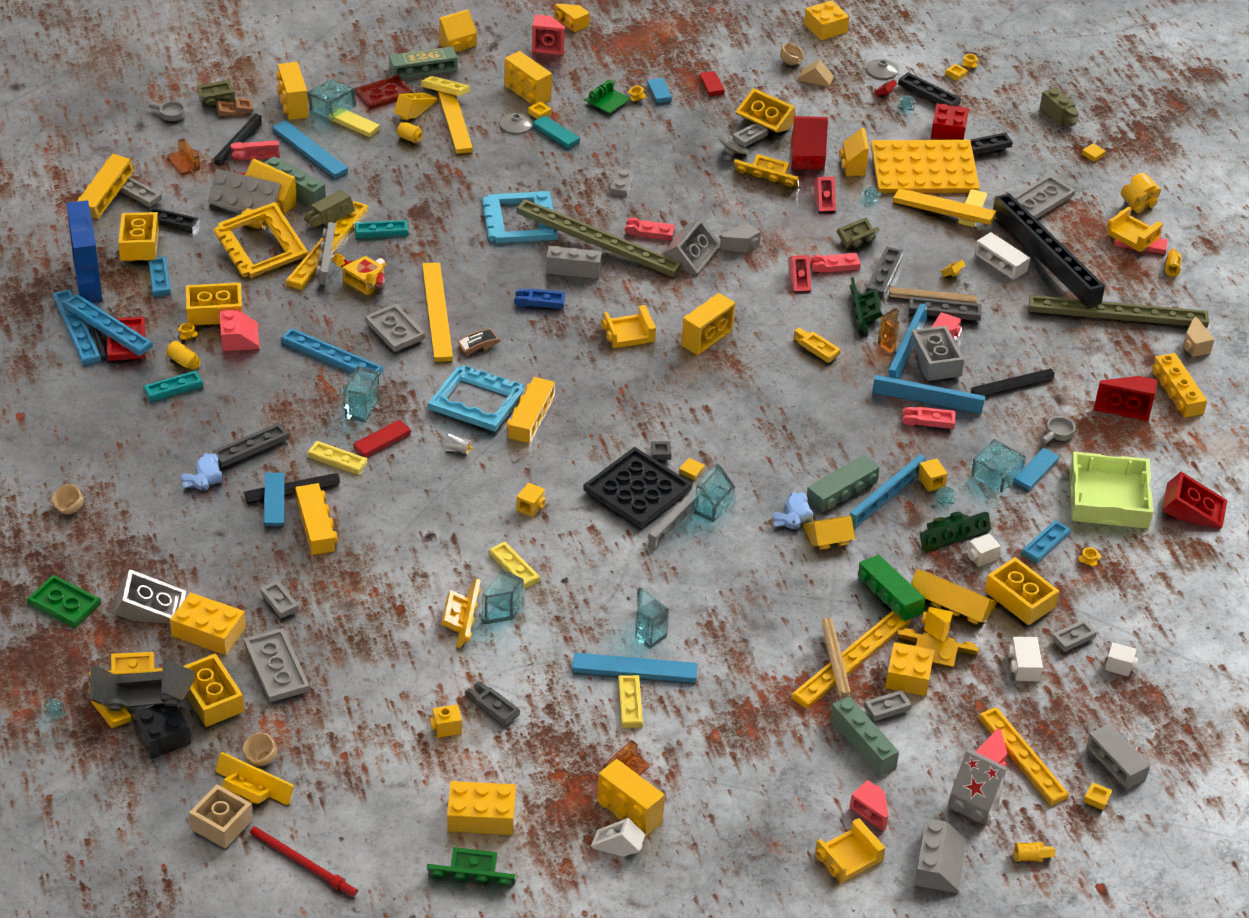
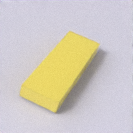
M434 76L421 81V87L457 96L470 92L469 85Z
M341 107L330 114L331 121L369 138L380 130L379 124Z
M971 189L965 203L983 207L987 193ZM959 218L958 221L959 224L975 227L977 223Z
M316 441L307 452L308 458L359 475L368 464V460L365 457Z
M506 542L489 549V555L523 590L540 582V576Z
M639 675L618 676L621 727L643 728Z

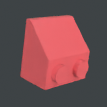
M535 14L532 25V52L564 55L565 26L552 16Z
M240 310L220 311L222 351L259 349L258 323Z

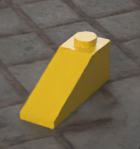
M427 93L399 94L394 113L403 120L417 118L434 105L438 98Z
M929 607L928 612L924 611L921 623L925 624L924 630L939 641L946 642L953 612Z

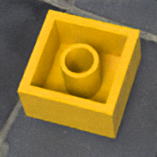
M827 1L806 8L804 25L820 40L848 32L849 16L833 1Z
M894 642L885 688L926 696L935 650Z

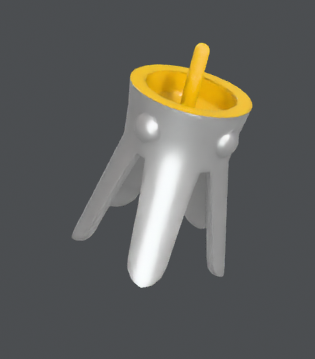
M453 433L448 434L451 439L457 442L445 444L446 448L455 449L445 451L461 452L467 455L469 449L474 450L473 447H470L471 440L463 439Z

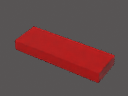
M399 419L353 443V448L360 455L367 458L411 435V429Z

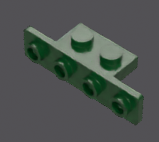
M851 277L852 284L849 287L854 295L852 296V301L856 307L854 308L855 315L858 318L856 323L859 330L863 329L865 335L869 334L867 322L883 317L879 292L877 289H873L861 294L856 279Z
M953 512L948 517L933 519V522L927 523V531L920 533L922 551L926 552L990 531L989 513L982 512L973 516H967L961 512Z

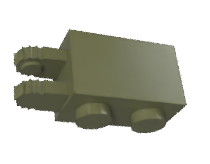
M1056 87L1042 92L1040 108L1059 125L1066 123L1069 126H1075L1077 124L1075 117L1079 115V112L1075 109V103Z
M339 190L311 205L313 210L304 216V221L314 228L321 224L326 227L329 222H335L355 211L351 197L343 190Z

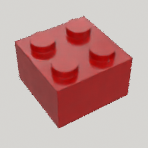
M936 104L930 139L964 140L969 108Z

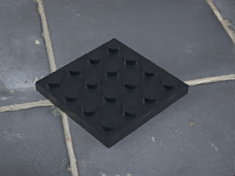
M633 447L583 485V490L642 528L692 490L693 484L643 451Z

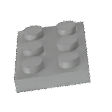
M397 304L365 316V322L394 352L425 339V333Z

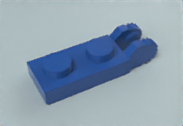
M531 288L517 289L514 303L521 307L529 305L564 309L566 293Z

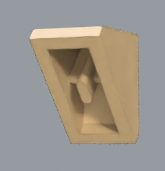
M819 59L803 68L798 80L830 87L834 76Z

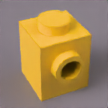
M937 458L920 463L918 478L928 492L946 486L948 473Z
M528 482L517 495L516 510L534 517L546 504L545 489Z
M458 704L433 708V717H430L429 721L431 730H435L437 738L462 734V718Z

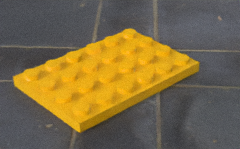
M871 140L870 146L878 193H896L900 188L918 193H970L971 189L977 191L980 189L970 140Z

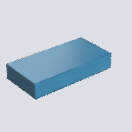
M663 78L647 80V85L656 104L672 102V96Z

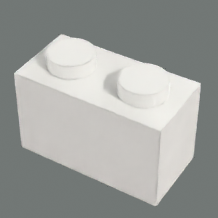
M1013 637L1012 644L1008 645V657L1012 658L1010 670L1011 673H1014L1015 681H1040L1043 665L1038 638Z

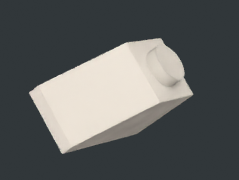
M627 818L598 829L591 847L624 857L640 851L645 834Z

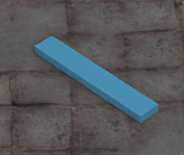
M284 120L272 126L274 133L334 179L348 173L347 166L288 121Z
M71 290L52 293L82 365L100 362V354L85 321L63 307V302L73 296Z
M75 294L63 302L65 309L138 356L153 348V342L80 295Z
M926 304L918 306L889 368V378L900 379L915 346L911 332L914 329H922L927 321Z
M290 328L281 337V343L372 382L384 372L383 366L293 328Z
M875 375L872 393L979 414H982L985 396L879 375Z
M919 454L850 512L853 529L918 476L920 463L925 462V456Z
M574 652L572 673L607 676L639 675L641 679L696 683L698 663Z

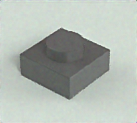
M651 441L652 458L655 460H671L670 441Z

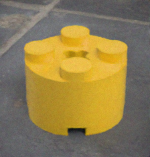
M1145 173L1133 176L1130 179L1132 182L1129 185L1125 184L1121 190V197L1137 214L1147 207L1153 208L1158 203L1157 199L1162 191L1151 177Z

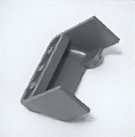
M163 659V670L157 672L116 675L97 666H91L89 700L108 707L110 711H121V708L160 704L178 706V703L184 700L192 686L195 672L168 659Z

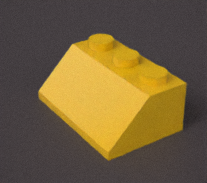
M755 88L751 90L735 111L737 115L775 132L789 130L793 124L794 116H797L795 106Z
M252 159L245 175L280 183L281 188L276 204L283 215H285L297 205L295 177L259 160Z

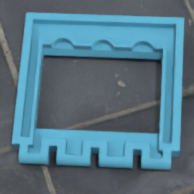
M550 191L488 194V197H483L482 206L488 240L495 241V243L558 240V230L540 223V230L505 232L500 206L502 204H520L526 199L553 210Z
M462 365V367L457 366L428 402V409L496 432L517 405L521 395L525 394L524 384L515 381L509 383V379L497 375L492 378L491 373L477 370L476 372L475 368ZM460 381L508 396L496 413H484L480 408H469L462 402H451L448 400V396Z

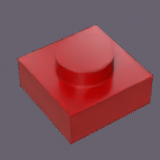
M893 79L881 85L874 92L877 97L883 94L887 96L893 92L892 89L897 83Z

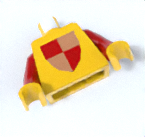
M334 254L332 262L336 263L338 267L343 268L344 282L367 296L376 288L383 287L386 263L382 258L374 261L364 256L358 260L347 261L341 254Z

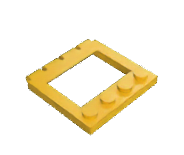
M275 202L220 222L218 227L213 229V232L226 252L229 253V257L237 266L242 277L249 276L253 278L308 255L307 249ZM264 219L285 253L253 265L231 230Z

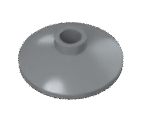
M885 59L872 60L866 67L868 74L877 79L894 78L899 70L895 63Z
M509 113L500 119L501 129L511 134L526 133L533 126L532 119L523 113Z
M719 136L718 139L726 147L725 151L730 155L749 153L746 148H743L735 141Z

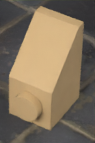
M1194 317L1186 333L1183 346L1191 357L1211 353L1215 339L1200 320Z

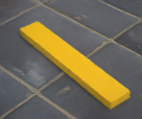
M438 91V97L456 154L472 153L473 147L457 96Z
M901 188L898 189L893 197V202L988 225L992 223L996 216V210Z
M997 707L979 714L978 719L991 735L997 728L1001 730L1007 754L1050 806L1068 799L1069 793Z

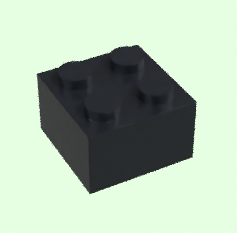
M160 704L133 713L135 732L151 759L191 744L190 727L177 706Z

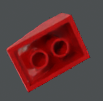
M794 116L790 148L791 169L825 170L828 117Z
M1133 376L1100 380L1093 410L1149 421L1158 379Z
M1181 471L1167 483L1162 510L1177 520L1221 529L1224 523L1227 499Z

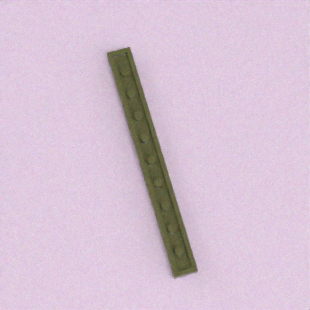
M524 199L516 209V213L525 218L532 219L540 224L662 272L665 275L674 277L681 267V262L529 200Z
M1038 295L1029 296V312L1190 326L1193 318L1197 317L1204 327L1208 328L1209 325L1208 311L1105 301H1102L1101 304L1086 307L1079 299Z

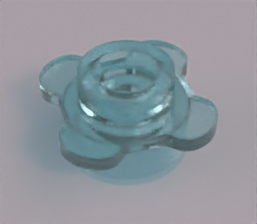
M903 96L899 99L900 104L898 107L900 109L914 110L913 105L915 101L911 96Z
M874 186L862 189L861 191L864 194V199L868 202H875L881 197V193Z
M941 487L936 490L935 494L938 496L937 502L939 504H954L956 502L954 498L955 492L952 488Z
M48 696L46 697L48 702L44 707L56 717L60 713L66 714L62 708L64 704L56 697L53 699Z

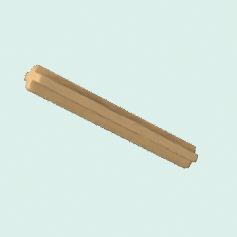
M890 287L889 297L910 299V297L977 304L976 295Z
M830 617L823 618L822 628L838 693L841 698L848 697L851 691L833 619Z

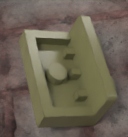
M230 80L197 85L202 106H211L217 103V101L231 102L235 98V91L232 89Z
M865 217L838 228L836 232L847 249L852 246L856 248L865 241H873L880 229L878 227L873 229Z

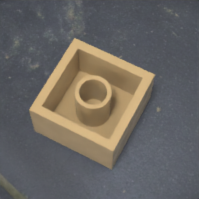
M216 784L189 812L190 829L226 849L253 821L252 803Z

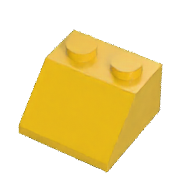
M468 9L439 18V45L442 48L453 46L454 51L458 52L477 46V31Z
M865 128L859 129L843 141L842 149H839V158L842 159L841 168L844 169L845 176H866L869 146Z
M851 516L802 523L811 545L819 546V549L831 548L833 543H837L838 546L847 545L849 540L855 539Z

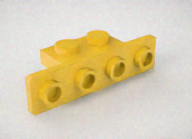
M760 154L756 155L753 164L737 159L733 162L735 170L740 173H749L757 178L763 177L771 182L784 183L788 187L799 186V178L797 176L786 174L789 162Z
M478 578L468 588L466 597L453 591L447 594L441 625L459 633L456 647L459 649L464 643H468L472 636L470 629L475 621L473 614L478 606L476 599L481 592L479 587L480 579Z
M908 628L898 630L897 638L917 642V647L935 650L933 664L954 668L957 651L978 655L979 647H975V644L971 642L957 643L955 639L947 637L946 642H941L929 633H923V635L916 634L914 630Z
M154 652L111 654V670L106 671L116 675L157 672L162 671L163 668H154Z
M224 752L219 754L215 771L226 777L223 779V788L246 798L251 803L259 804L269 797L285 805L291 803L294 790L293 784Z

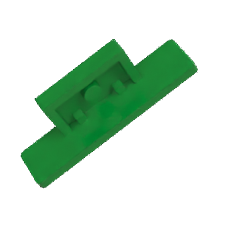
M453 847L451 866L427 864V871L434 877H444L445 874L453 875V878L458 880H466L467 877L475 878V881L482 883L496 880L500 885H511V882L516 883L517 880L515 874L495 872L497 852Z

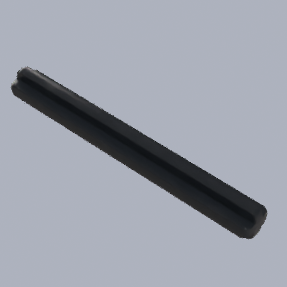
M254 114L214 157V163L222 165L234 152L231 150V144L235 142L242 143L262 122V116Z
M1050 368L972 387L971 393L985 396L1053 379L1055 372Z
M333 473L284 483V495L296 493V487L319 483L320 488L337 485L340 483L339 474ZM265 487L245 491L244 497L246 502L263 500Z

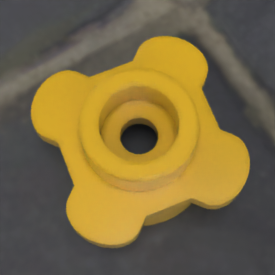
M966 54L963 57L962 66L976 68L977 56Z
M636 85L628 91L632 102L646 98L643 87Z
M183 323L177 329L182 340L195 338L198 335L195 332V326L191 323Z
M1088 547L1083 549L1082 556H1079L1078 560L1081 563L1095 567L1097 566V560L1101 559V555L1096 549Z

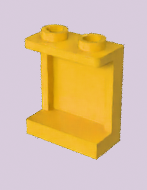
M1128 206L1115 217L1109 219L1107 235L1142 252L1161 237L1163 223L1157 221L1149 226L1130 215L1132 208Z
M646 305L639 306L638 314L610 318L608 312H604L601 326L606 331L607 341L611 342L613 348L655 342L656 327Z
M858 818L852 821L851 830L826 843L822 839L817 840L815 855L820 862L825 864L830 874L836 877L840 883H843L883 862L886 847Z

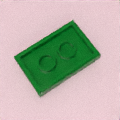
M52 575L26 599L28 605L74 629L101 605L100 598L55 575Z

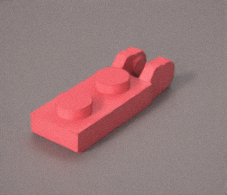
M278 140L248 142L244 144L235 142L231 144V150L234 151L231 154L233 160L270 159L273 156L280 158Z
M628 218L624 230L627 234L637 235L638 237L671 241L675 225Z
M857 253L827 256L818 254L810 257L812 270L815 272L859 270L861 266Z
M906 407L903 409L904 416L902 422L909 426L917 424L954 429L956 412L925 407Z

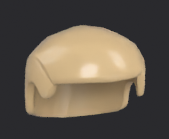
M789 42L786 45L783 44L780 50V57L787 65H797L804 58L801 48Z
M66 484L59 487L53 493L51 500L58 512L71 515L83 506L84 498L76 485Z
M258 732L251 735L244 742L242 751L250 764L263 767L270 764L276 757L277 746L269 734Z

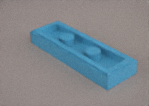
M166 256L157 257V260H148L153 297L171 295Z
M1043 448L1017 474L1013 483L1030 491L1059 461L1060 456Z
M265 473L264 526H284V473Z
M1057 520L1053 521L1022 549L1021 555L1038 564L1070 535L1071 529Z

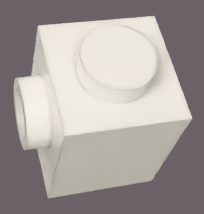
M989 533L971 540L967 555L971 561L980 567L998 560L1001 546Z
M1112 642L1105 670L1129 677L1131 669L1135 670L1138 658L1135 657L1136 649Z

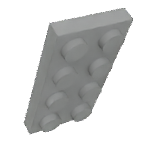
M216 169L207 203L245 211L247 208L254 210L273 202L277 203L281 184Z
M1049 174L1013 197L1030 214L1038 219L1075 196L1076 190Z
M283 628L244 639V646L269 702L310 691V685Z

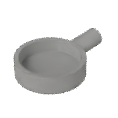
M153 101L149 102L150 108L160 110V116L164 120L177 121L185 116V106L179 101H167L163 104Z
M1063 416L1050 418L1046 428L1047 434L1040 439L1041 443L1045 445L1052 439L1060 441L1071 439L1075 432L1074 422Z

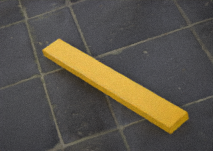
M352 201L355 211L335 221L331 255L354 229L355 223L359 222L369 211L368 205ZM321 238L286 279L287 286L302 290L316 274L317 265H321L317 262L319 253L323 252L319 251L321 241L325 239Z
M440 262L422 263L434 362L453 361Z
M892 611L845 649L841 655L846 675L848 676L894 638L898 634V630L906 628L911 623V619L903 621ZM831 662L793 692L791 699L808 709L834 688L836 681Z

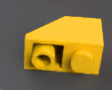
M555 4V18L573 32L589 26L590 12L580 5Z

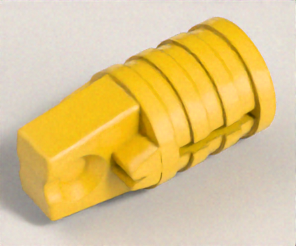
M1175 248L1168 251L1165 263V273L1172 277L1180 274L1182 263L1181 254Z
M1015 842L1014 859L1016 862H1043V858L1055 857V848L1043 846V842Z

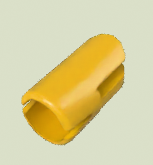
M173 341L168 345L166 354L175 362L190 370H196L200 367V358H198L194 351L178 341Z

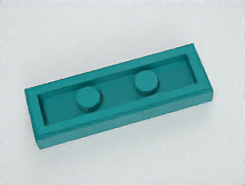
M545 115L533 122L534 128L567 149L580 142L579 136Z
M407 220L356 222L355 234L356 238L409 236Z
M192 371L144 385L143 391L148 400L152 402L203 387V381L197 371Z

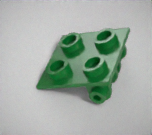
M607 80L604 84L596 87L595 90L590 91L584 101L610 114L631 100V98L614 90V81Z

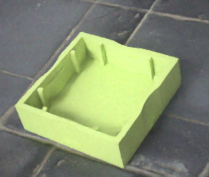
M1073 452L1070 464L1071 520L1149 529L1153 515L1152 492L1149 486L1151 479L1150 459L1124 456L1111 457L1101 454Z

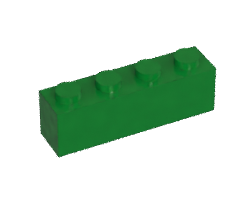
M879 554L859 562L858 578L860 581L864 582L903 621L924 613L925 597Z

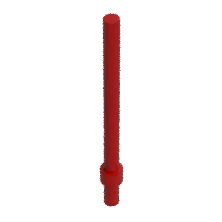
M256 826L251 828L250 834L323 878L334 889L342 890L352 897L357 895L358 889L346 883L343 877L338 874L333 875Z

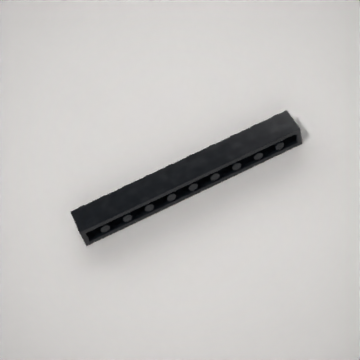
M1010 193L995 196L993 210H996L995 217L1086 307L1101 304L1105 285Z

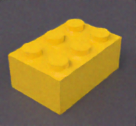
M521 51L505 57L504 85L532 105L540 101L544 104L551 101L552 73Z
M298 62L278 64V71H275L279 84L276 85V90L283 107V113L287 114L288 120L308 118L307 88Z
M157 212L121 214L118 241L120 261L157 260L159 237Z
M241 282L186 285L187 323L195 326L220 324V311L240 310L243 312Z
M718 293L701 306H698L694 311L685 315L682 321L681 346L698 356L733 331L736 302Z
M1016 557L988 574L985 592L1028 626L1054 609L1059 595L1057 588Z
M190 592L170 618L171 636L227 655L246 629L245 611Z
M216 653L183 666L195 672L194 682L186 694V698L205 727L244 712L243 694Z
M618 759L599 772L597 801L602 807L609 809L620 820L629 818L645 834V837L663 822L664 793Z
M451 781L447 812V832L513 835L516 784Z

